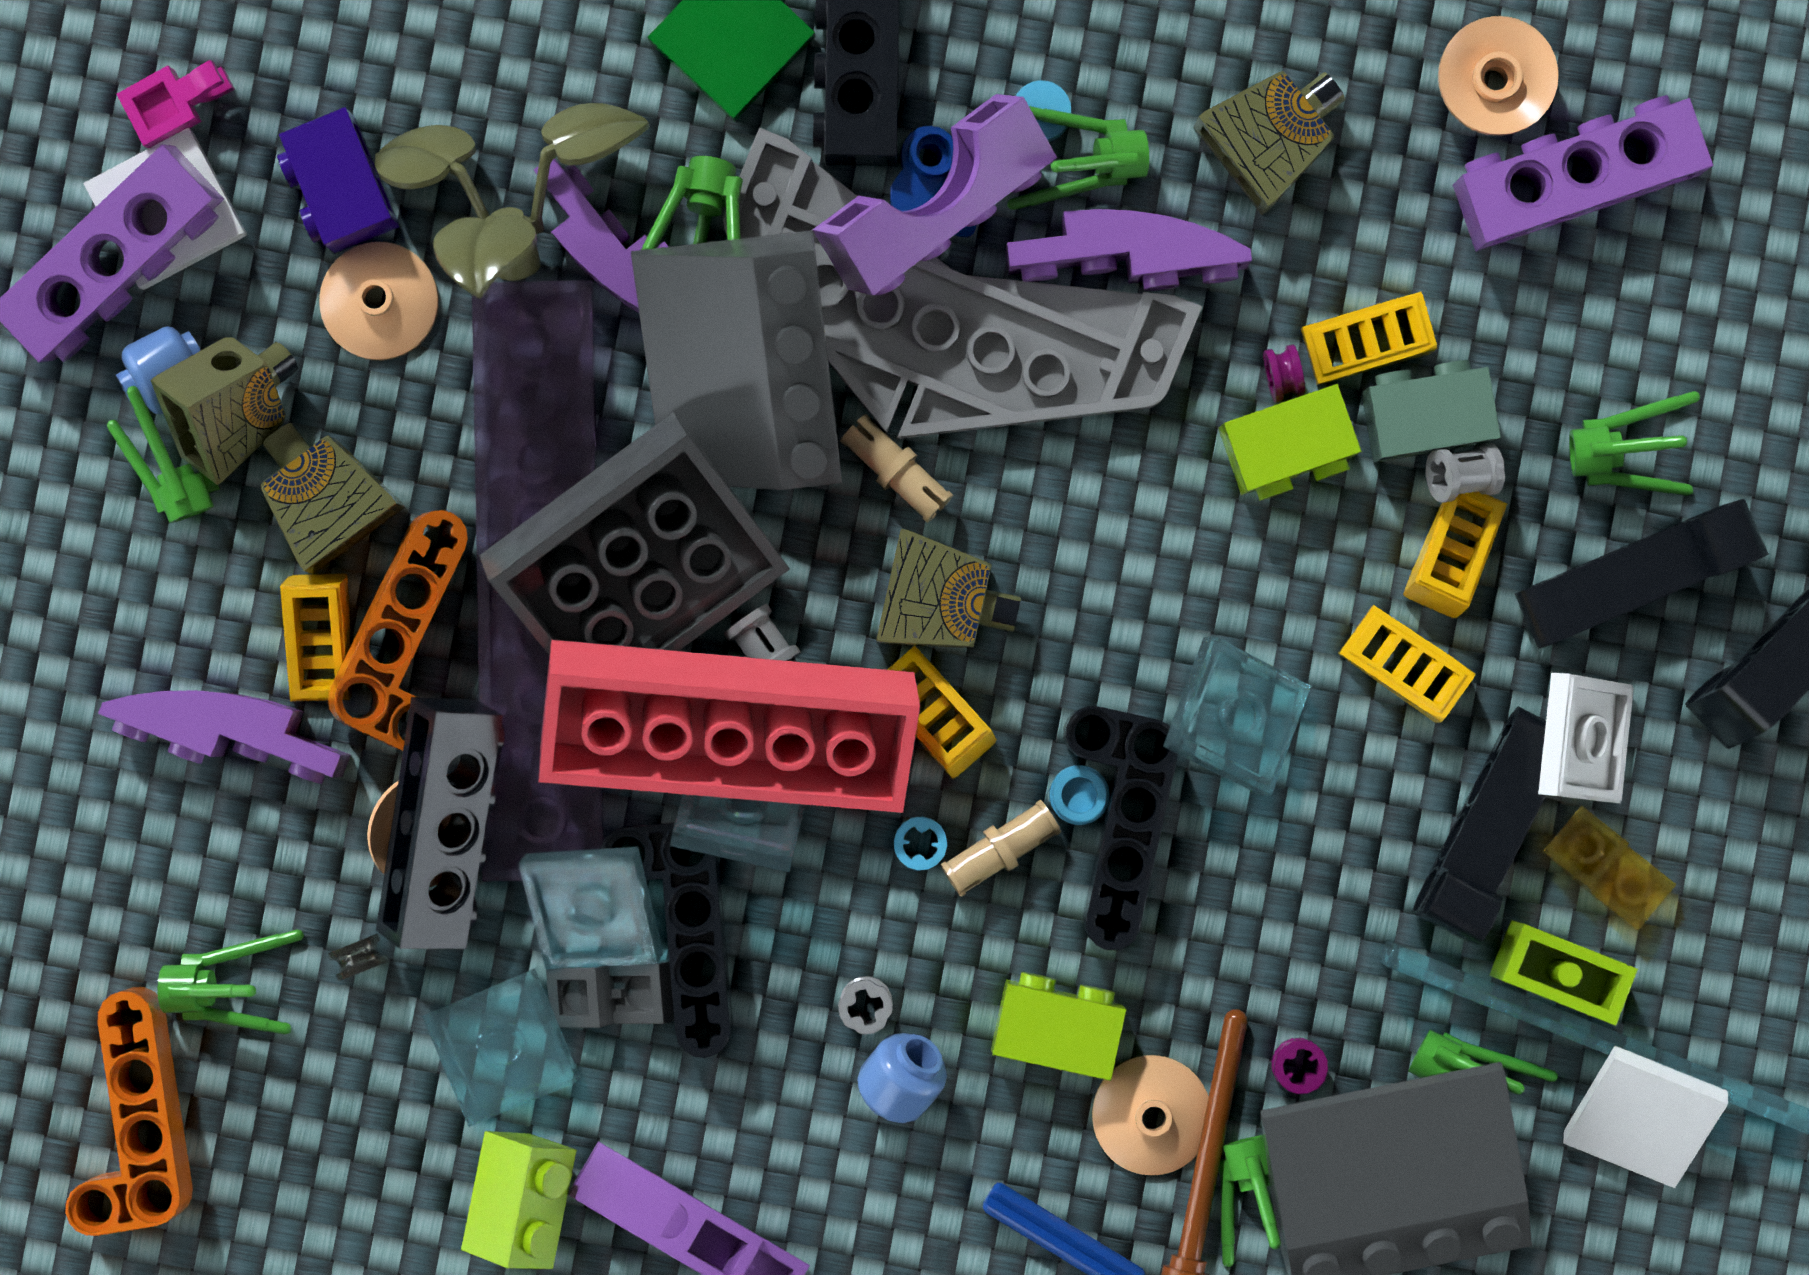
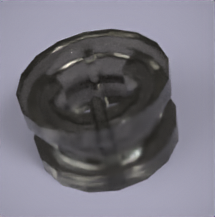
M378 933L328 953L330 961L334 960L339 964L340 969L336 974L338 982L389 961L387 954H381L377 950V944L381 940Z

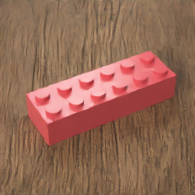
M551 640L540 745L539 782L903 813L920 710L914 672Z

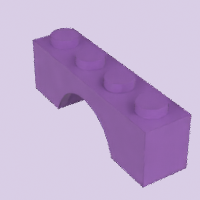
M995 94L951 127L953 139L951 168L943 186L928 202L915 209L899 211L885 200L859 195L813 229L848 290L872 296L883 295L894 290L905 280L904 272L920 260L927 261L942 254L950 247V238L966 226H975L990 218L997 210L995 204L1008 194L1023 191L1039 181L1042 177L1040 170L1054 161L1057 156L1024 97Z

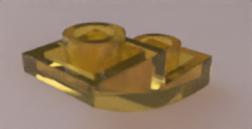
M1582 805L1543 851L1547 857L1637 933L1677 885L1631 849L1625 839Z

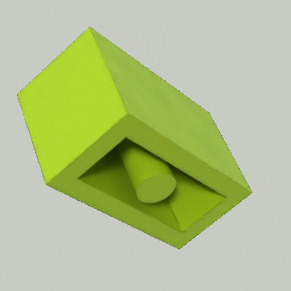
M1338 383L1223 423L1218 428L1241 496L1256 491L1260 501L1293 490L1291 478L1313 471L1315 480L1320 481L1348 471L1350 467L1347 459L1362 452Z
M1510 920L1489 976L1616 1026L1638 969L1529 925Z
M1021 972L1019 982L1006 979L991 1046L992 1055L1111 1081L1126 1014V1008L1123 1005L1113 1003L1115 992L1086 985H1080L1078 995L1054 990L1056 979L1027 972Z
M485 1131L461 1250L505 1268L553 1269L577 1150L530 1133Z

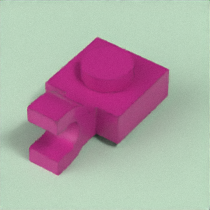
M209 60L182 78H179L176 71L167 65L116 95L142 145L149 149L186 128H191L202 122L194 107L195 105L218 99L235 90L225 69L222 67L217 68L215 63Z

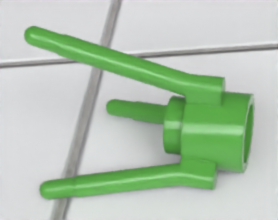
M1029 106L1036 120L1103 133L1104 138H1096L1094 140L1093 156L1056 160L1051 164V170L1056 173L1095 169L1098 175L1011 198L1007 202V206L1011 210H1016L1105 186L1126 185L1128 178H1145L1149 169V145L1145 131H1127L1125 119L1102 120Z
M695 156L690 159L689 167L678 166L674 186L641 250L658 247L683 196L687 199L686 207L690 211L699 214L693 244L707 243L711 219L721 215L723 207H726L727 240L741 239L739 197L743 179L736 176V167L726 160L712 156Z
M136 386L128 387L127 395L162 474L157 476L158 480L116 420H110L107 423V428L151 494L157 512L165 511L170 524L212 509L214 505L210 493L220 490L219 485H216L201 472L195 474L190 464L174 468L139 389Z
M1692 391L1603 419L1583 420V429H1574L1569 432V456L1573 476H1587L1588 486L1610 484L1667 494L1691 495L1693 487L1690 484L1612 471V468L1623 467L1624 454L1682 448L1688 442L1685 436L1622 440L1620 431L1609 432V430L1696 403L1700 399V394Z
M297 929L203 954H182L180 965H164L159 972L157 990L161 1011L164 1013H182L183 1020H207L264 1032L289 1034L292 1028L290 1024L206 1007L213 1006L216 998L253 997L256 994V988L253 985L217 984L214 971L205 970V967L298 942L303 939V932Z
M1431 1029L1425 1036L1408 1069V1072L1423 1078L1482 1066L1470 1060V1058L1489 1064L1501 1062L1504 1069L1549 1082H1555L1558 1079V1074L1553 1070L1463 1042L1446 1032L1441 1035ZM1506 1077L1508 1091L1517 1095L1524 1092L1523 1084Z
M1263 1135L1244 1138L1223 1145L1226 1159L1220 1161L1218 1172L1221 1180L1222 1263L1225 1267H1231L1234 1264V1181H1238L1240 1192L1254 1190L1269 1246L1272 1249H1278L1281 1246L1277 1222L1267 1186H1270Z

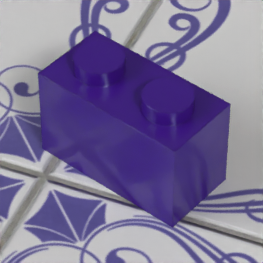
M346 107L279 134L285 152L278 154L277 159L289 186L294 188L300 185L308 207L300 209L299 212L313 243L322 240L323 244L335 254L400 227L356 118Z

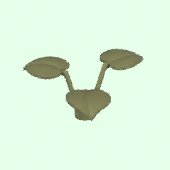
M603 103L575 105L551 117L544 124L541 131L542 138L548 146L544 147L540 153L530 217L525 216L522 210L514 207L502 208L489 215L466 168L460 164L475 154V142L468 133L456 127L448 125L424 126L397 136L382 147L380 152L375 154V168L380 179L400 189H417L431 186L443 180L448 173L458 178L478 218L466 217L449 223L436 234L433 247L439 264L449 277L467 292L480 299L497 278L516 281L530 277L539 270L541 261L536 243V234L542 233L545 230L542 214L550 164L553 159L557 157L561 163L569 166L597 161L642 135L650 128V124L644 117L634 112Z

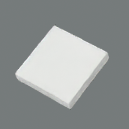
M189 127L83 183L96 207L163 144L176 146L224 198L213 210L219 218L206 232L195 240H191L186 235L170 250L176 258L168 268L151 281H148L144 275L136 281L138 288L142 290L155 285L248 235L194 132ZM156 200L148 203L142 213L143 224L152 234L160 233L167 223L166 210ZM116 244L121 256L124 259L121 248Z
M1551 673L1538 794L1620 804L1624 784L1633 685L1573 674Z
M1614 1046L1566 1126L1563 1143L1675 1188L1728 1105V1091Z

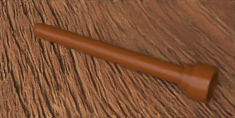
M1238 1009L1228 1011L1224 1017L1178 1254H1171L1170 1264L1163 1265L1161 1275H1210L1205 1273L1207 1262L1201 1260L1248 1023L1246 1014Z

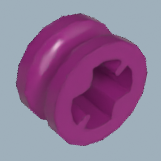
M1294 344L1287 345L1285 351L1281 354L1274 353L1272 349L1264 350V368L1273 401L1275 403L1282 402L1284 395L1288 393L1294 394L1296 398L1305 395L1303 369L1296 346Z
M1290 1038L1282 1042L1274 1051L1271 1059L1272 1073L1276 1081L1286 1090L1296 1094H1308L1318 1089L1325 1081L1328 1073V1061L1324 1052L1315 1043L1304 1038ZM1299 1049L1310 1051L1306 1058L1309 1061L1315 1060L1314 1072H1305L1301 1082L1289 1080L1293 1073L1289 1070L1284 1072L1283 1064L1285 1059H1295Z

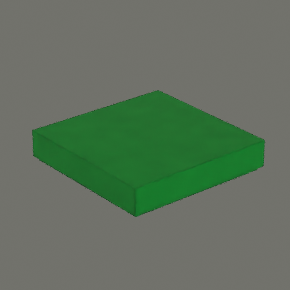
M682 0L647 38L658 51L735 122L807 47L816 35L781 0Z

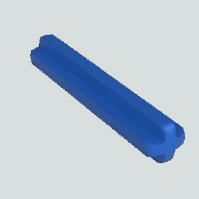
M996 1183L983 1202L982 1207L985 1213L1087 1275H1146L1143 1268L1003 1183Z

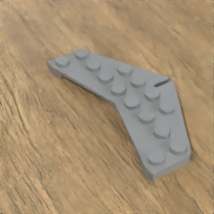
M759 128L739 176L743 179L739 197L741 239L812 231L855 199L857 195L813 162L809 155L787 138ZM725 210L723 224L727 235V221ZM813 232L828 361L831 367L886 435L907 383L918 387L899 432L898 439L1152 408L1159 404L1167 394L1202 309V306L1175 295L1149 292L1138 294L964 275L952 270L937 257L927 261L920 260L904 272L905 280L898 287L886 294L872 296L847 289Z

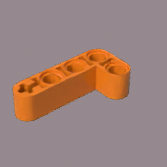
M444 510L423 513L416 517L409 525L328 694L329 710L335 719L352 729L403 751L405 741L398 733V722L403 713L410 709L411 697L416 696L398 687L465 551L468 540L467 529L464 523L454 513ZM443 524L445 527L442 535L450 540L449 547L436 548L427 563L428 565L439 567L437 574L427 567L409 564L408 559L410 555L415 559L424 558L428 551L431 540L423 535L424 529L435 528ZM407 574L419 578L425 588L424 600L414 609L405 608L396 598L395 590L397 583ZM385 628L392 631L398 638L399 650L393 660L388 663H379L371 655L369 643L375 632ZM356 683H363L372 692V708L362 717L353 718L343 707V696L348 687Z
M133 987L112 994L102 1002L98 1011V1029L120 1171L104 1173L78 1185L70 1193L66 1201L65 1211L68 1222L77 1232L86 1236H99L161 1225L185 1210L192 1199L193 1185L166 1013L161 1011L158 995L146 987ZM128 1008L131 1010H141L143 1015L142 1021L135 1024L130 1021L123 1022L121 1011ZM144 1039L148 1041V1046H142L129 1052L125 1051L124 1044L132 1041L137 1043ZM134 1060L145 1062L152 1070L153 1083L148 1091L136 1088L130 1081L129 1068ZM142 1120H150L161 1129L163 1135L162 1144L158 1150H151L140 1142L138 1128ZM151 1180H159L169 1187L172 1194V1202L169 1209L157 1208L149 1201L147 1187ZM91 1190L104 1192L110 1198L112 1212L109 1219H101L90 1211L88 1197Z

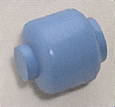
M166 326L127 345L123 349L122 361L126 369L116 374V377L127 397L128 387L136 386L148 409L154 414L160 415L163 414V411L150 380L201 350L189 331L180 335L173 327Z
M896 1033L890 1034L879 1043L861 1066L857 1081L862 1098L876 1115L888 1121L907 1123L918 1119L943 1091L947 1073L940 1051L929 1039L916 1034Z

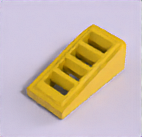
M1422 292L1389 300L1301 328L1317 385L1428 355L1437 349V342ZM1406 312L1414 343L1404 345L1396 314ZM1382 319L1390 350L1382 353L1380 352L1372 321ZM1358 326L1366 354L1365 358L1358 360L1356 359L1348 328ZM1331 332L1335 333L1343 361L1342 365L1335 367L1332 366L1324 334Z
M1479 491L1458 494L1454 501L1441 503L1403 593L1404 597L1450 618H1458L1471 604L1508 503L1487 494L1482 495ZM1456 507L1484 518L1483 526L1480 527L1454 515ZM1447 531H1452L1475 541L1474 547H1469L1447 537ZM1439 553L1466 564L1464 570L1438 560Z
M347 574L291 575L280 585L290 701H327L330 687L335 678L304 679V669H334L336 677L350 648V609ZM328 597L329 605H303V598ZM330 620L331 629L303 630V621ZM332 645L333 654L304 655V646ZM351 686L345 691L343 700H350L352 697Z
M1375 605L1371 606L1338 653L1435 723H1441L1447 717L1476 675V673ZM1380 627H1382L1390 634L1370 660L1362 652ZM1402 641L1409 646V649L1392 673L1382 667ZM1422 655L1430 662L1411 687L1403 682V680ZM1443 670L1450 677L1432 701L1424 696V693L1439 672Z
M913 646L887 669L914 672V674L920 670L926 678L917 685L919 703L935 689L941 694L936 701L919 714L915 737L952 779L958 777L996 743L997 739L993 731L916 646ZM953 708L958 714L932 736L927 729ZM969 726L972 732L947 753L944 747Z

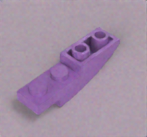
M554 158L550 164L547 190L569 218L552 230L551 233L572 259L593 280L627 307L639 313L631 251L641 250L647 237L644 235L625 249L622 244L630 239V236L609 209L599 216L588 202L586 197L594 190L575 165H568L563 169ZM538 166L535 169H533L536 175L538 172ZM662 242L657 248L668 247V245Z
M1109 209L1064 211L1061 219L1063 236L1008 242L1005 251L1008 275L1022 273L1023 282L1051 280L1058 277L1057 269L1081 266L1082 275L1108 273L1117 270L1116 262L1126 261L1128 284L1143 282L1144 291L1175 288L1179 286L1180 277L1202 275L1204 284L1233 281L1239 278L1238 270H1245L1252 261L1250 248L1224 234L1201 225L1160 214Z
M198 690L158 691L102 702L98 712L102 716L115 720L112 731L141 742H146L149 734L171 742L168 748L169 753L202 764L205 755L209 757H223L229 740L233 739L235 744L232 751L264 763L267 762L269 754L275 755L291 762L288 770L289 773L322 784L325 775L332 778L343 777L351 754L296 734L304 711L274 701L241 694Z
M599 1141L568 1191V1195L702 1275H805L810 1266Z

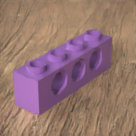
M1668 95L1661 96L1635 106L1633 109L1636 116L1614 123L1611 114L1601 116L1577 127L1579 135L1558 142L1555 133L1521 145L1522 155L1502 161L1499 153H1493L1465 164L1467 173L1463 174L1453 184V188L1475 252L1698 177L1710 169L1713 163L1690 98L1671 104ZM1625 138H1637L1646 145L1649 154L1646 164H1636L1627 158L1624 152ZM1569 157H1581L1590 164L1593 172L1591 183H1579L1571 178L1567 170V160ZM1522 175L1532 180L1537 190L1535 202L1525 203L1514 197L1510 189L1512 176Z
M162 144L0 297V322L39 363L52 361L57 357L62 362L69 360L90 340L85 331L99 317H102L107 322L119 314L131 302L133 297L127 291L142 275L148 281L156 278L175 260L176 257L170 250L187 235L191 240H195L217 221L219 216L213 210L224 198L176 146ZM153 200L161 203L167 213L166 226L156 235L149 232L142 221V213L145 206ZM109 241L116 243L121 248L124 256L123 266L115 275L107 273L102 268L99 260L102 247ZM66 282L71 283L77 288L81 299L78 310L71 316L64 313L57 303V292Z

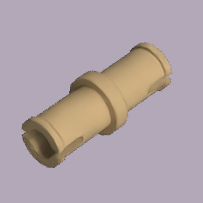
M867 414L863 415L856 422L858 426L852 425L840 442L850 448L878 475L876 482L885 490L891 487L923 517L926 523L930 522L937 515L935 512L937 510L941 511L951 500L953 494L950 491H946L915 462L917 454L909 447L904 450L901 449L871 421Z
M1039 800L1035 803L1036 805L1000 828L996 829L994 825L983 831L985 836L983 839L949 861H944L940 864L946 877L960 897L1004 867L1008 872L1019 865L1017 862L1018 858L1052 836H1057L1061 833L1059 825L1042 800Z

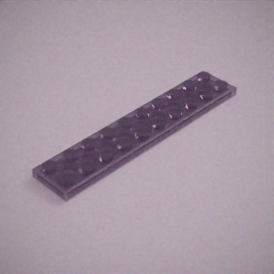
M591 280L493 282L480 299L472 295L479 701L503 715L502 724L505 731L504 746L501 753L497 755L493 777L496 792L495 803L492 811L487 815L485 827L486 861L482 868V882L604 879L605 869L602 867L600 860L601 845L604 842L603 788L539 782L540 745L550 655L490 584L479 558L480 554L597 469L594 284Z

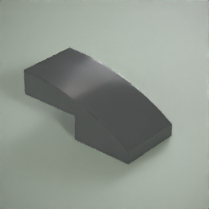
M669 960L587 963L546 968L551 1027L601 1028L611 1024H665L674 1021Z

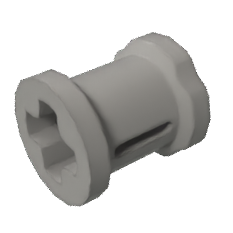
M1494 443L1476 444L1473 450L1451 453L1445 448L1433 450L1428 455L1426 461L1427 486L1434 499L1440 503L1454 501L1458 494L1479 491L1482 495L1499 494L1505 482L1504 460L1501 452Z
M767 603L749 613L723 633L728 641L735 640L749 658L791 661L801 653L796 645H788L769 617L772 610Z
M871 976L857 977L850 981L842 990L838 1004L839 1016L846 1027L854 1029L859 1034H874L884 1028L887 1019L892 1014V994L887 985L878 978ZM866 989L870 998L880 997L883 1001V1004L875 1008V1018L872 1020H865L862 1012L852 1013L849 1009V1006L856 1003L857 991Z

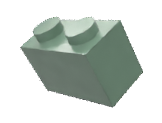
M1459 360L1434 366L1435 376L1412 379L1411 370H1400L1375 376L1377 386H1371L1361 393L1373 463L1430 454L1431 451L1436 449L1454 450L1472 447L1480 443L1489 444L1500 439L1489 367L1471 370L1470 360Z

